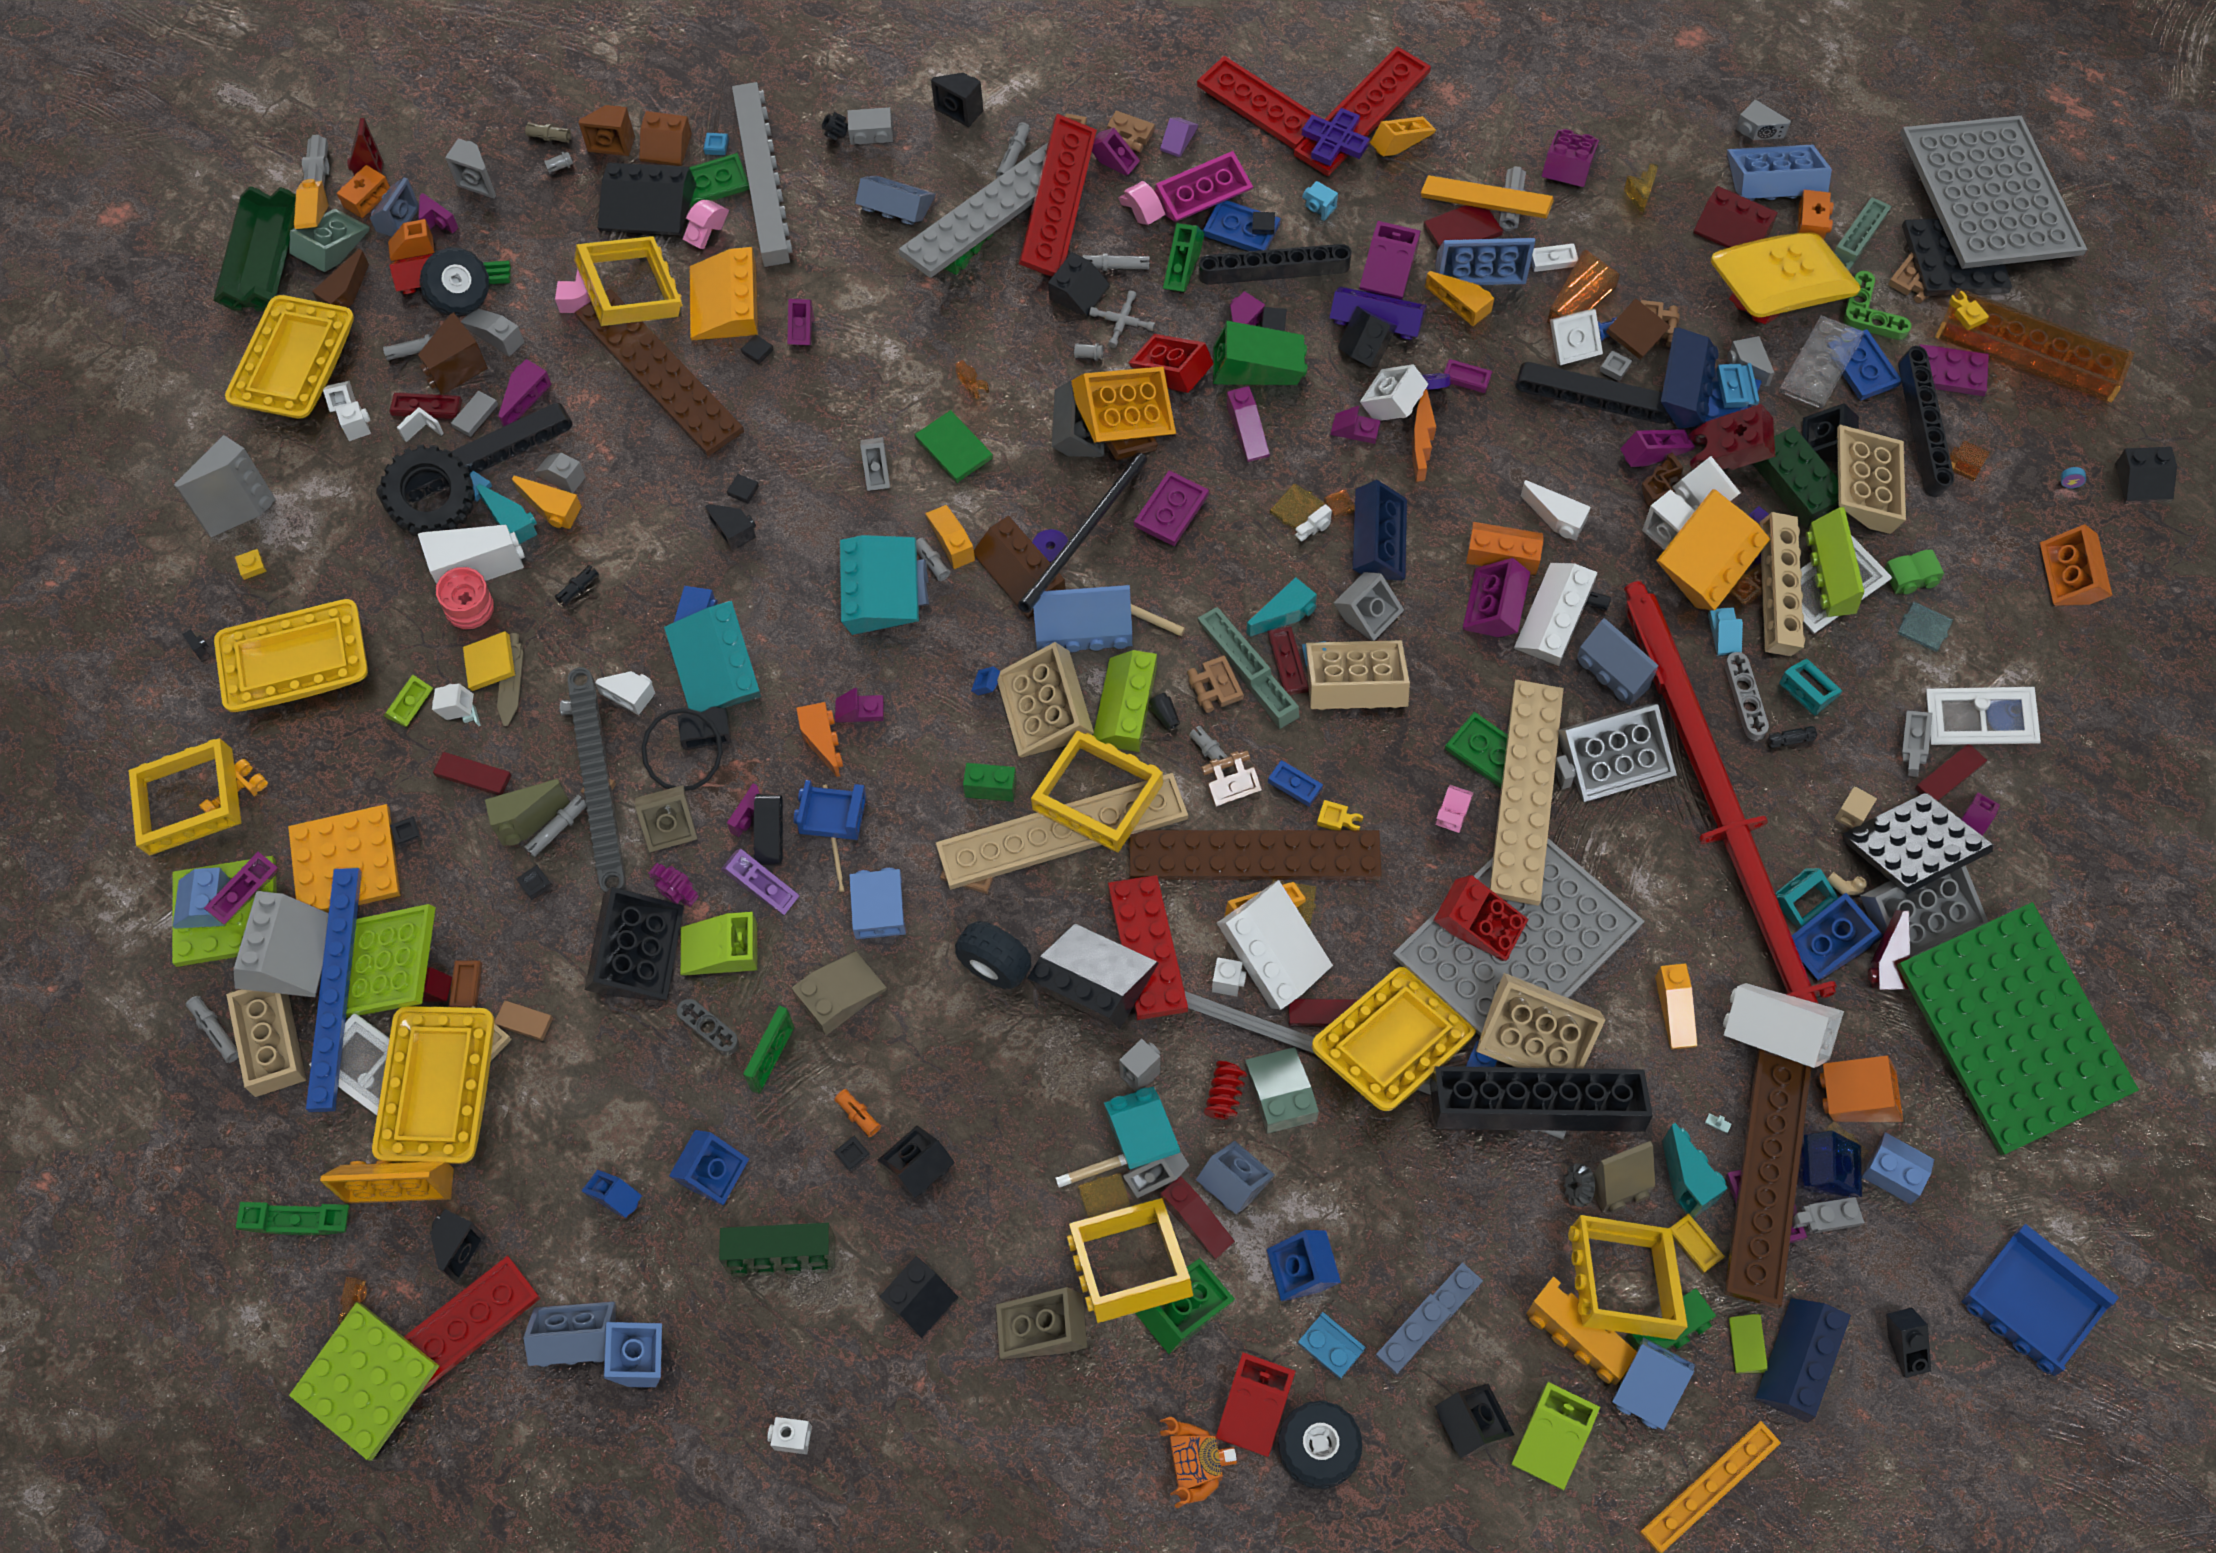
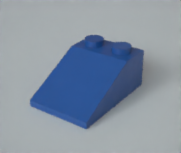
M1847 893L1843 894L1792 935L1802 962L1818 981L1864 953L1883 937L1879 929Z

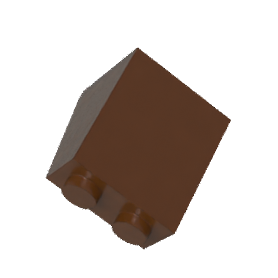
M454 313L447 317L418 354L421 360L419 367L426 376V382L432 390L436 388L441 395L488 369L477 342Z

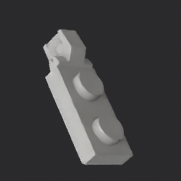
M1907 711L1902 757L1903 762L1909 763L1908 776L1918 777L1919 764H1926L1928 759L1933 713Z
M1856 1197L1804 1206L1802 1208L1803 1212L1796 1213L1793 1217L1792 1228L1808 1226L1809 1231H1812L1814 1234L1857 1227L1865 1222Z

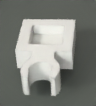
M1326 504L1308 517L1307 522L1295 529L1298 532L1295 536L1300 541H1303L1310 534L1314 535L1318 531H1324L1331 523L1332 510Z

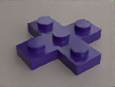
M1340 108L1332 122L1311 115L1302 129L1303 136L1318 142L1311 152V158L1331 166L1340 151L1360 159L1370 142V138L1353 132L1360 122V115Z

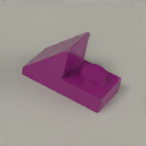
M424 193L419 196V220L426 219L429 229L436 224L441 229L445 228L452 234L458 229L456 220L451 212Z
M788 299L787 344L811 345L812 322H815L812 300Z
M1355 406L1335 414L1330 435L1375 444L1381 420L1358 416L1359 406Z
M853 688L836 698L835 722L884 721L883 695L859 696L858 689Z
M754 783L727 822L730 833L737 837H740L742 832L750 827L752 818H754V799L756 794H760L758 786Z

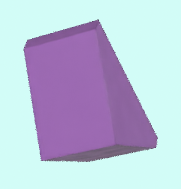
M1179 117L1170 118L1160 151L1180 158L1197 130L1198 124Z

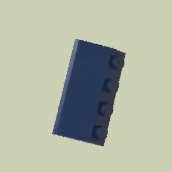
M1679 327L1674 328L1661 403L1678 429L1701 426L1705 423L1706 415L1709 414L1708 403L1709 397L1712 395L1711 385L1715 377V362L1718 359L1719 352L1709 337Z
M1377 479L1355 489L1353 570L1361 575L1364 572L1381 573L1385 580L1402 581L1406 576L1407 498Z
M1791 1298L1769 1356L1767 1370L1763 1373L1754 1399L1806 1423L1814 1419L1851 1315L1825 1303Z

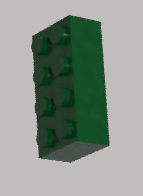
M1793 426L1774 436L1775 457L1753 463L1752 465L1793 515L1798 517V521L1803 527L1808 529L1811 522L1839 508L1838 478Z
M829 1222L720 1228L719 1261L727 1273L733 1277L747 1276V1273L758 1272L762 1276L773 1275L774 1271H785L786 1274H800L801 1270L825 1273L828 1272V1269L835 1268L836 1237Z

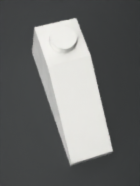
M1527 480L1524 482L1521 497L1554 532L1559 533L1564 538L1576 541L1587 521L1591 507Z

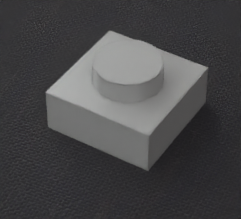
M1611 351L1601 365L1600 372L1620 382L1631 366L1632 360Z
M1566 755L1556 757L1555 775L1561 790L1571 787L1576 776L1574 765L1568 762Z

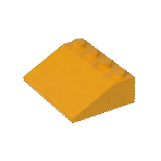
M752 247L728 249L691 265V340L758 335L756 262Z
M1164 367L1084 373L1071 380L1075 403L1094 443L1176 434Z
M1712 489L1656 561L1696 608L1715 611L1770 538L1756 521L1716 489Z
M378 1160L376 1164H367L363 1161H352L350 1165H340L321 1175L320 1181L344 1203L451 1200L454 1168L446 1162L393 1163Z

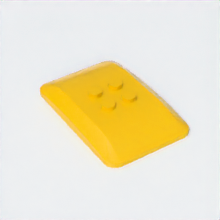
M1812 232L1760 239L1717 251L1711 257V263L1746 310L1756 317H1766L1854 297L1860 291L1859 283L1823 238Z
M285 295L273 297L269 301L226 390L225 398L227 402L237 407L292 418L307 417L319 400L339 359L354 320L353 312L347 307Z
M342 599L224 628L214 637L222 704L230 712L252 710L321 694L359 682L368 673L359 611L356 603L350 599Z
M1398 967L1316 1035L1311 1047L1320 1059L1375 1107L1383 1111H1391L1432 1077L1435 1066H1444L1473 1038L1476 1029L1408 969Z
M408 1006L402 1007L395 1012L392 1020L372 1144L374 1157L388 1162H446L449 1164L467 1163L474 1157L482 1122L493 1044L494 1016L489 1010L484 1008Z

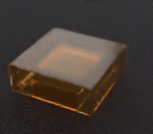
M1346 489L1324 497L1325 504L1332 510L1331 515L1333 519L1355 512V505Z

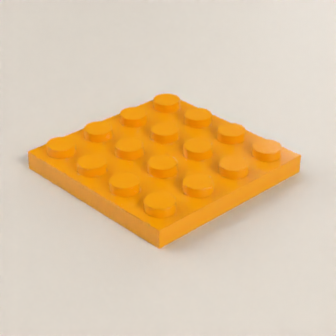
M387 804L288 826L296 900L324 912H329L334 869L359 868L362 872L358 905L401 896L394 839L390 827L392 824L390 808Z

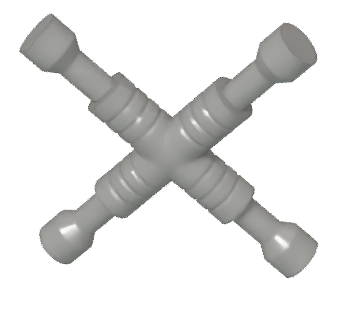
M1132 290L1128 291L1127 301L1123 304L1120 314L1111 311H1099L1094 307L1090 309V316L1104 317L1105 320L1116 322L1113 337L1110 338L1108 343L1111 348L1117 347V339L1122 334L1125 325L1140 326L1149 331H1154L1155 322L1140 321L1139 318L1128 316L1132 308L1131 303L1137 295Z

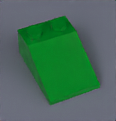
M1201 1258L1186 1267L1191 1280L1192 1297L1135 1313L1168 1354H1171L1235 1300Z

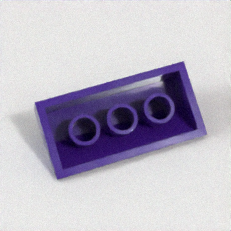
M1340 286L1335 291L1329 318L1335 319L1334 323L1347 325L1356 307L1359 306L1397 325L1395 333H1400L1401 338L1413 339V336L1418 337L1427 305Z

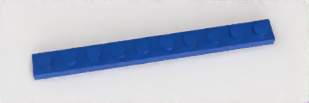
M359 868L334 869L306 1104L308 1112L336 1111L362 875Z

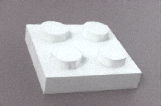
M1589 309L1550 320L1558 365L1603 354L1596 309Z

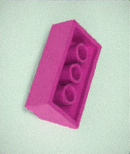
M1231 151L1156 183L1154 192L1161 202L1166 214L1165 216L1177 222L1253 189V185L1234 151Z

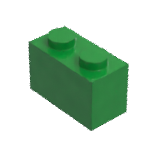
M966 763L963 781L965 798L1014 802L1017 783L1015 767Z

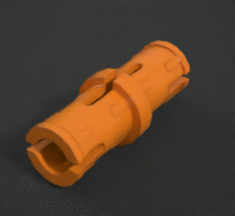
M843 1089L836 1095L834 1100L849 1115L848 1119L852 1123L856 1122L869 1138L880 1130L881 1125L867 1112V1107L864 1104H860L847 1089Z

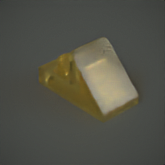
M1650 163L1648 171H1643L1641 178L1627 176L1624 190L1640 212L1645 210L1659 165Z

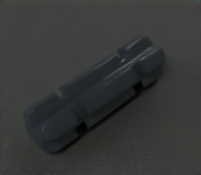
M1809 726L1804 727V730L1798 728L1782 731V734L1779 732L1770 733L1768 742L1770 747L1775 748L1780 747L1781 744L1786 746L1803 743V740L1806 742L1816 740L1817 732L1815 727Z

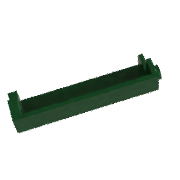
M250 186L240 195L213 301L234 311H242L243 307H251L255 311H265L269 301L277 294L290 242V230L294 226L296 194L288 189L279 187L269 196L260 189Z

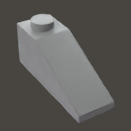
M477 309L461 321L466 329L509 357L524 343L519 327L502 315Z

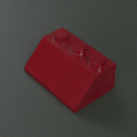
M1717 186L1707 201L1693 233L1726 248L1767 238L1773 228L1778 212Z

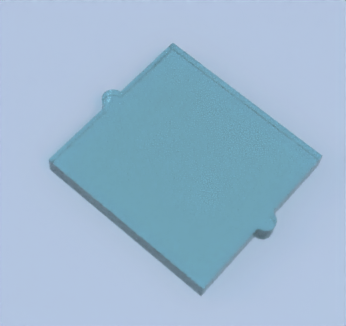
M1913 602L1908 614L1903 616L1904 622L1897 634L1937 652L1943 639L1948 637L1947 631L1953 619Z

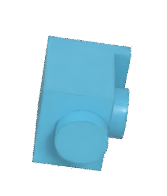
M1316 181L1311 188L1308 187L1304 191L1302 199L1306 200L1305 206L1312 212L1320 214L1321 220L1325 221L1337 207L1338 193Z

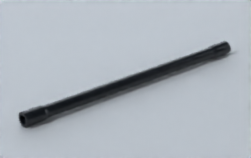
M1135 454L1123 473L1033 587L1018 602V607L1022 612L1029 613L1043 592L1122 491L1147 463V457L1144 454Z

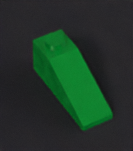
M1176 224L1163 289L1178 292L1186 291L1200 256L1205 234L1198 226Z

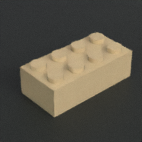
M243 989L226 994L244 1087L253 1096L257 1097L307 1081L289 994Z

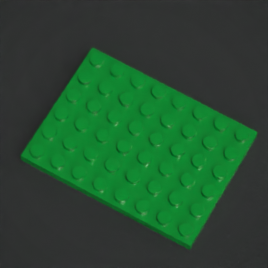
M2033 902L1896 965L2000 1156L2139 1091Z

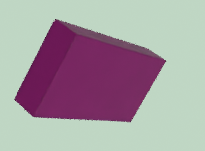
M1449 359L1444 374L1450 375L1451 384L1486 393L1492 371Z

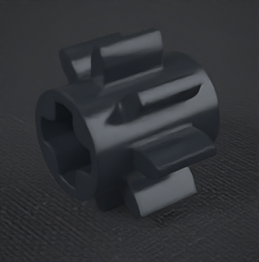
M836 112L833 113V116L830 114L826 115L822 123V129L826 130L824 135L835 141L838 137L843 138L848 131V123L845 122L846 117Z

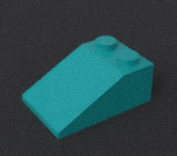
M1154 1086L1141 1088L1137 1092L1125 1096H1117L1110 1101L1104 1102L1110 1128L1129 1169L1181 1153Z

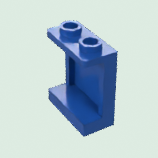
M805 780L804 788L799 790L798 801L800 807L794 812V824H797L799 834L858 840L867 798L864 785L854 784L853 791L813 787L811 780Z

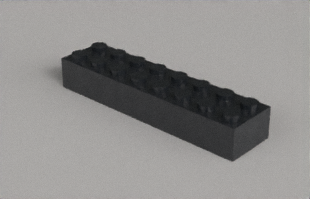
M1435 1066L1430 1080L1435 1129L1645 1132L1653 1117L1644 1069Z

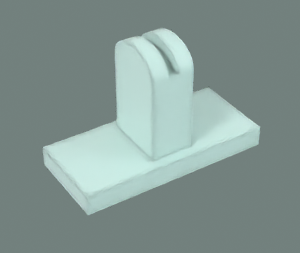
M472 704L471 715L462 717L463 722L468 723L474 720L478 726H481L476 707Z
M1709 1113L1705 1122L1725 1133H1728L1731 1127V1123L1725 1121V1117L1721 1115L1716 1117Z

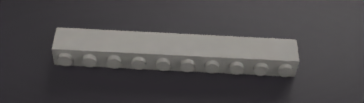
M757 82L732 86L764 267L790 263L789 253H793L791 241L786 240V236H790L788 224L783 223L782 220L787 218L785 207L780 206L779 203L784 201L781 189H777V186L780 185L778 172H774V169H777L775 155L771 156V152H774L772 139H768V136H772L770 125L765 123V120L769 119L766 106L762 107V104L766 103L763 90L759 91Z

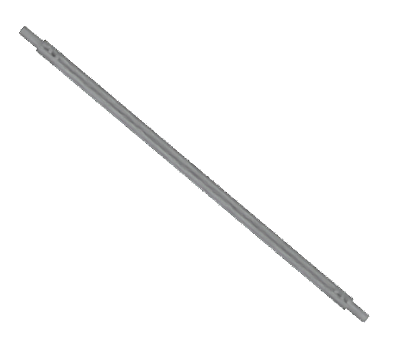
M1185 991L1188 1009L1314 1053L1311 1047L1312 1041L1315 1038L1313 1036ZM1431 1078L1417 1090L1431 1095ZM1530 1130L1535 1133L1540 1131L1560 1139H1564L1566 1131Z

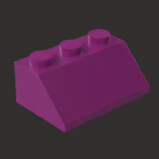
M1514 558L1476 568L1463 629L1494 637L1518 633L1530 571Z

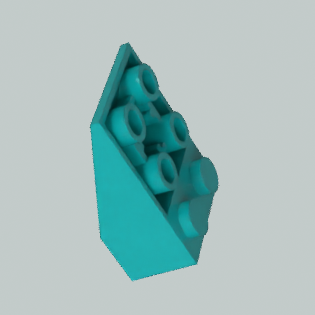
M1674 1123L1662 1140L1674 1199L1686 1214H1690L1694 1219L1717 1203L1727 1190V1186L1723 1176L1718 1171H1714L1708 1164L1706 1155L1700 1149H1696L1690 1142L1691 1138L1686 1130L1679 1128Z

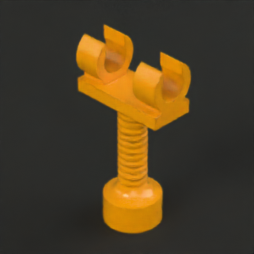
M245 759L239 760L234 765L238 792L241 788H246L255 797L258 794L257 792L262 791L268 785V782L260 773L254 775L249 782L243 778L253 769ZM220 795L212 801L206 799L199 807L205 813L220 808Z

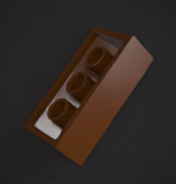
M1009 515L990 527L974 549L975 558L1017 607L1021 598L1033 587L1051 564ZM1060 573L1057 574L1045 591L1066 590L1065 579ZM1034 608L1029 613H1022L1029 619L1034 615Z

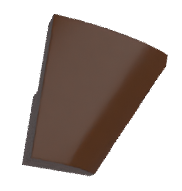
M1673 452L1669 453L1666 461L1661 466L1658 465L1653 475L1647 477L1642 483V492L1649 509L1654 502L1669 490L1676 494L1672 487L1684 478L1682 474L1683 466Z

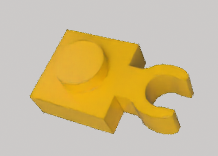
M1960 291L1957 296L1959 300L1954 295L1951 296L1949 304L1956 308L1954 315L1967 331L1987 322L1989 316L1976 300L1969 302L1967 295L1963 291Z
M1324 800L1317 826L1331 830H1342V826L1347 827L1349 830H1360V826L1354 825L1352 822H1362L1363 816L1357 813L1347 814L1348 806Z

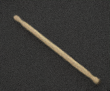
M831 837L839 891L844 892L836 838Z

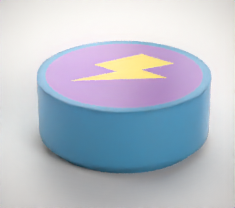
M2079 467L2068 468L2060 475L2061 484L2066 488H2078L2086 482V473Z

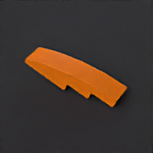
M1427 389L1424 390L1417 407L1412 440L1413 467L1416 482L1425 481L1427 473L1426 461L1430 460L1432 450L1430 440H1434L1436 424Z

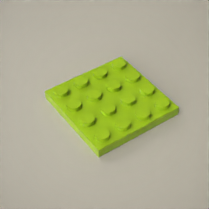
M273 856L266 857L276 865V859ZM249 860L173 872L172 963L176 967L237 957L254 898L249 901L225 926L174 929L173 920L179 880L192 870L203 868H221L231 880ZM276 875L261 890L262 892L277 893Z
M426 904L356 920L346 1018L351 1017L353 1014L360 1016L422 1004L436 907Z
M356 1302L289 1396L366 1460H373L439 1368V1365L366 1306Z

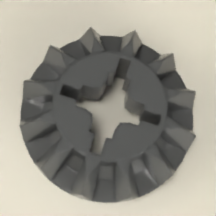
M1575 1163L1574 1166L1568 1168V1174L1564 1175L1566 1180L1563 1185L1566 1188L1564 1197L1569 1198L1570 1205L1585 1207L1594 1196L1595 1179L1587 1165ZM1577 1183H1581L1582 1186L1577 1188Z

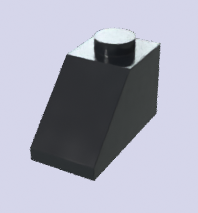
M713 504L705 506L710 521L732 551L756 538L754 532L756 524L750 515L746 516L741 509Z

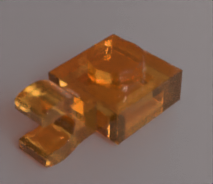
M963 359L955 364L957 378L969 392H972L976 399L980 398L978 389H984L986 393H989L988 383L984 380L976 379L977 373L971 365L968 366Z
M346 1277L340 1302L343 1307L337 1320L339 1325L356 1302L361 1303L365 1300L367 1293L365 1280Z

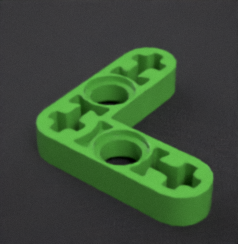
M1868 271L1858 272L1855 276L1856 281L1860 287L1862 280L1866 281L1864 289L1860 288L1856 296L1862 297L1865 302L1859 303L1854 300V297H1849L1843 318L1844 323L1853 329L1861 331L1868 329L1873 334L1896 340L1905 339L1910 332L1911 322L1902 316L1870 309L1869 304L1875 284V277ZM1878 319L1883 325L1876 326L1872 323V320Z

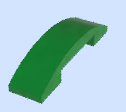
M240 1202L236 1229L282 1235L345 1233L350 1206L340 1204H322L321 1207L271 1206L264 1202Z

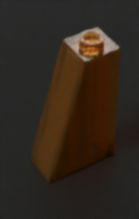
M1585 249L1550 308L1547 323L1550 324L1551 319L1595 308L1616 289L1620 274Z

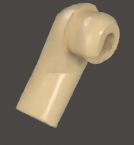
M1833 872L1827 878L1830 885L1842 895L1845 893L1848 895H1859L1864 892V888L1867 886L1866 880L1862 877L1845 881Z

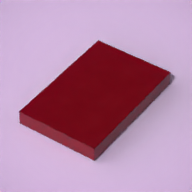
M1468 205L1426 220L1423 224V227L1438 249L1444 240L1494 239L1503 233V229L1489 209Z

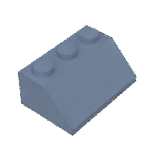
M876 175L860 178L855 204L861 205L865 211L875 212L877 210L882 212L884 217L894 218L896 216L902 218L901 222L914 225V222L924 219L935 198V193Z
M1605 618L1600 621L1581 645L1576 658L1583 668L1589 669L1601 684L1607 685L1619 700L1625 701L1629 706L1650 689L1659 666Z
M615 1302L534 1308L523 1337L528 1366L538 1365L545 1367L561 1363L572 1365L588 1361L603 1362L605 1354L606 1322H616Z

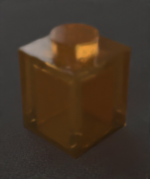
M1964 440L1960 448L1954 447L1950 454L1953 472L1974 481L1990 452Z

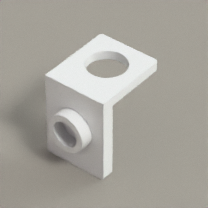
M419 407L397 426L405 442L410 440L425 425L441 436L444 434L439 422Z

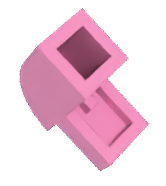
M1144 181L1127 188L1124 191L1125 194L1118 197L1122 206L1132 208L1136 220L1140 224L1149 225L1166 215L1158 196Z
M700 200L691 208L686 217L690 221L683 240L699 249H705L712 229H722L729 210L713 201Z
M578 268L576 281H558L555 301L560 313H575L591 302Z
M1449 785L1436 818V825L1459 833L1473 792Z

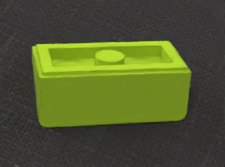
M412 675L383 716L407 727L433 687Z
M1751 1314L1729 1317L1735 1374L1764 1373L1767 1370V1359L1761 1315Z

